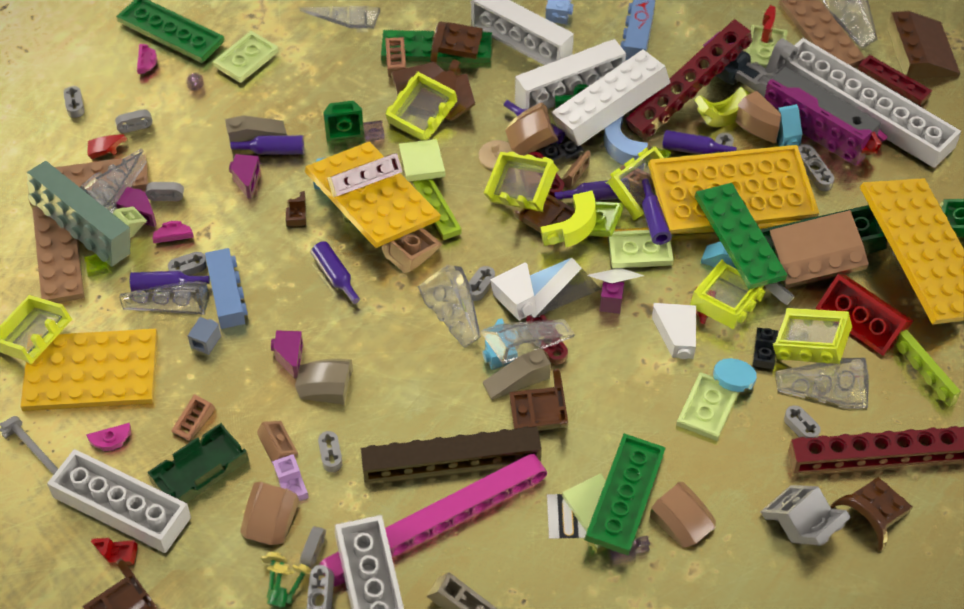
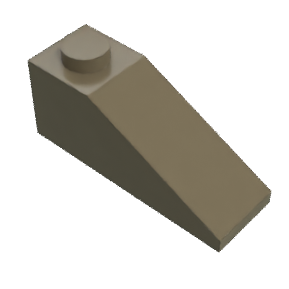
M245 115L224 119L229 143L251 141L257 136L287 135L283 120Z
M542 348L521 355L484 380L483 386L490 399L494 400L509 394V392H515L549 379L551 363Z
M450 572L437 578L427 595V598L442 609H497Z

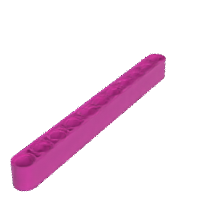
M530 454L385 527L392 558L541 482L547 476V470L535 454ZM339 551L320 562L319 565H324L333 571V587L345 582Z

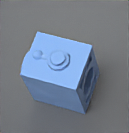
M548 0L546 19L553 23L567 24L569 15L573 13L574 4H571V0Z

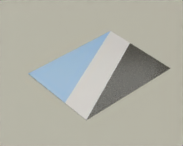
M573 258L567 259L530 275L536 304V312L531 315L533 318H536L601 290V288L590 276H587L588 274Z

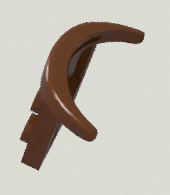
M439 21L432 42L431 62L437 64L438 52L477 59L483 28Z
M548 194L543 206V212L522 209L520 212L515 210L514 216L519 221L541 233V227L564 222L573 216L575 210Z
M559 369L553 370L554 387L509 392L514 429L528 426L538 427V431L568 427L566 403Z
M879 477L853 494L840 497L830 505L831 509L838 505L849 506L863 514L875 530L878 539V551L880 552L884 550L887 543V528L907 515L913 508L912 505Z
M121 558L116 561V564L125 578L82 606L83 609H158L131 569Z

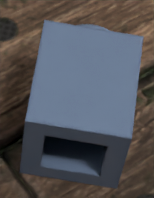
M199 317L188 334L190 348L208 355L221 337L219 324L212 319L207 320Z

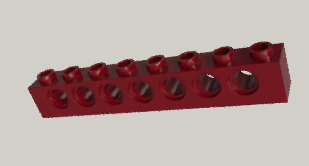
M733 19L669 78L670 83L646 99L626 118L628 128L644 141L648 137L653 136L662 124H666L675 112L680 111L688 100L693 99L701 88L707 86L715 75L720 74L728 63L734 61L741 51L751 45V30L736 19Z
M951 426L939 429L932 427L925 430L908 429L898 432H865L856 435L841 434L839 436L822 435L814 438L798 437L791 439L788 452L793 474L964 461V427Z

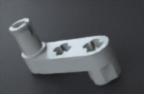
M782 38L776 43L766 69L758 64V62H754L753 65L766 73L777 74L784 68L786 61L790 63L795 59L799 50L796 46Z

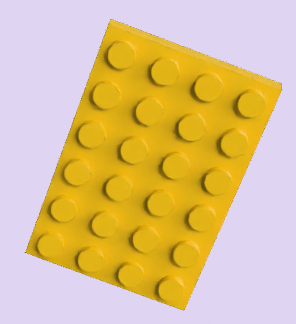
M370 141L305 166V173L375 248L440 220L441 214L401 173L333 197L327 177L384 157Z
M139 329L59 334L32 364L28 362L25 364L20 405L22 411L153 404L157 330ZM31 336L28 339L27 352L34 347Z

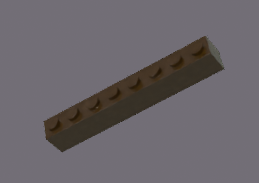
M528 426L513 430L502 429L496 432H479L472 435L460 434L455 437H436L430 440H413L405 443L393 442L388 445H369L361 448L364 482L510 465L530 454H535L541 461L542 453L538 427Z

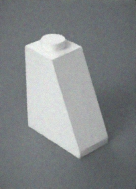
M526 262L490 279L493 296L518 320L536 312L535 298Z
M654 303L652 320L672 358L694 359L696 349V306Z

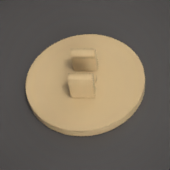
M502 140L487 142L479 150L480 163L485 168L493 170L499 153L512 151L510 143Z

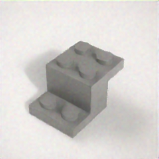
M790 485L761 511L764 519L780 522L791 543L817 546L825 544L829 540L828 537L842 529L844 523L850 518L846 510L831 509L818 486Z

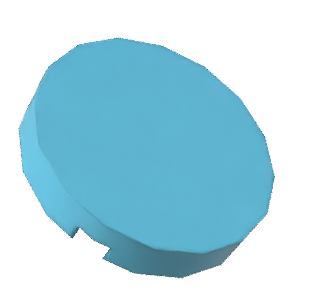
M722 359L717 362L713 370L715 381L717 379L721 387L730 391L743 392L744 389L748 388L750 390L755 385L757 379L754 368L739 359Z

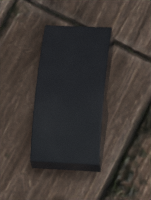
M569 140L560 146L558 142H555L541 149L540 152L544 157L552 159L555 165L577 159L584 153L581 145L578 146L575 142Z
M757 327L752 366L774 369L776 354L773 343L776 342L778 330Z

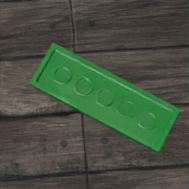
M133 0L116 16L117 22L201 63L225 42L223 35L150 0Z
M383 30L381 61H387L385 38L404 37L406 62H431L432 42L435 31ZM483 32L477 59L438 52L437 62H452L454 59L460 63H491L492 32ZM400 45V46H390V48H398V47H401V45Z
M732 183L696 191L695 198L749 290L786 280V271Z
M625 433L623 434L586 532L585 541L629 556L666 447Z

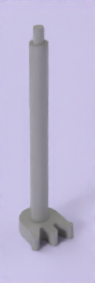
M13 416L0 423L2 427L0 428L1 435L5 439L16 433L53 475L56 473L58 468L21 428L22 421L19 417Z

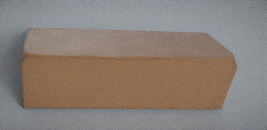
M587 150L579 156L562 177L564 187L572 189L590 165V151Z
M281 421L261 423L257 430V435L271 462L294 454V457L298 455Z

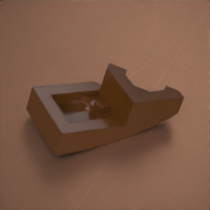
M301 191L299 193L300 196L296 199L287 200L286 227L306 225L305 191Z

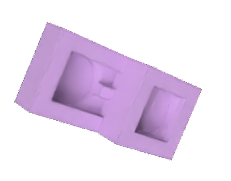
M294 454L272 461L281 488H287L296 493L299 501L308 499V492Z

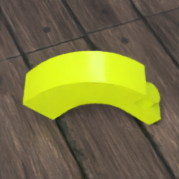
M740 87L733 95L721 102H710L701 95L694 101L699 106L697 108L698 112L708 125L724 127L736 123L738 104L745 96L751 93Z
M593 191L573 195L575 213L571 218L564 222L541 227L544 246L564 242L565 247H570L584 240L592 232L597 218Z

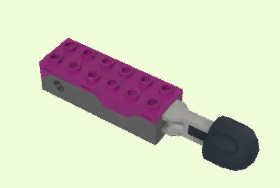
M743 50L734 61L725 66L720 74L715 75L726 83L734 85L741 82L754 91L757 90L777 110L781 107L797 104L802 134L855 166L867 155L876 154L882 145L881 140L877 137L881 122L786 66L777 74L766 73L751 64L750 54Z

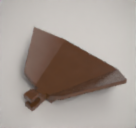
M453 59L448 71H444L435 62L391 72L397 96L406 88L409 79L414 77L417 72L454 90L457 102L444 118L445 120H455L475 105L468 75H458L460 72V68H458L460 62ZM423 88L410 107L416 108L418 113L434 117L439 110V104L441 102L444 103L446 100Z

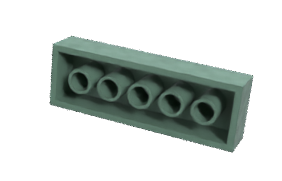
M46 160L27 172L29 201L33 205L38 206L46 216L54 219L61 228L64 227L70 232L73 238L80 240L88 250H92L103 262H107L110 266H114L130 255V227Z

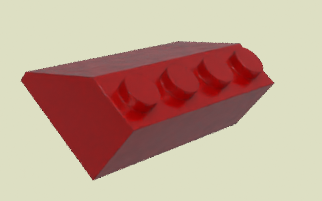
M837 274L815 308L816 310L849 312L852 324L850 333L882 356H885L896 345L900 332L908 330L914 322L844 274Z

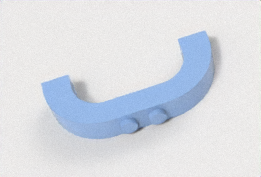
M624 115L604 128L605 149L615 161L622 165L631 158L637 160L639 158L637 154L648 146V143L634 141L623 135L621 127ZM645 162L637 167V169L643 170Z

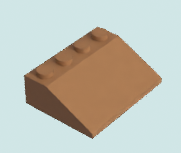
M850 210L769 230L775 254L787 273L786 280H783L786 289L834 278L837 274L846 275L866 270L869 265L861 237Z

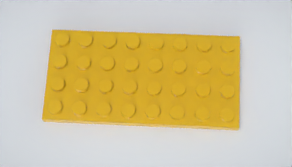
M798 145L652 159L648 162L657 198L671 234L713 229L695 198L696 191L729 183L734 185L757 224L813 218L820 214Z
M925 178L864 182L859 188L932 325L964 321V248Z

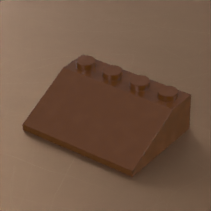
M911 11L891 12L887 29L903 74L912 79L960 76V70L940 21Z

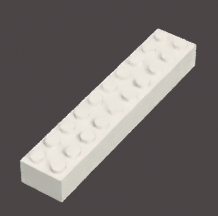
M802 38L794 45L798 48L799 53L792 62L786 61L784 67L786 66L881 122L879 129L887 135L886 139L933 168L956 147L961 134L959 129L808 40Z

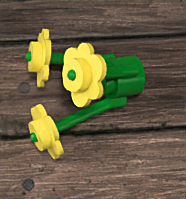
M269 552L266 556H261L263 563L271 564L267 568L270 570L266 604L285 608L286 603L291 604L293 595L303 578L310 579L312 569L308 565L300 564V566L293 565V570L288 569L289 565L285 564L287 559L281 556V553ZM296 571L300 575L289 594H286L287 589L280 587L282 574L290 575Z

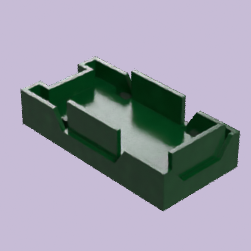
M220 423L203 434L201 441L197 437L173 453V461L164 460L147 473L150 482L156 489L188 503L248 462L249 458L245 448L241 449V445L227 431L224 425Z

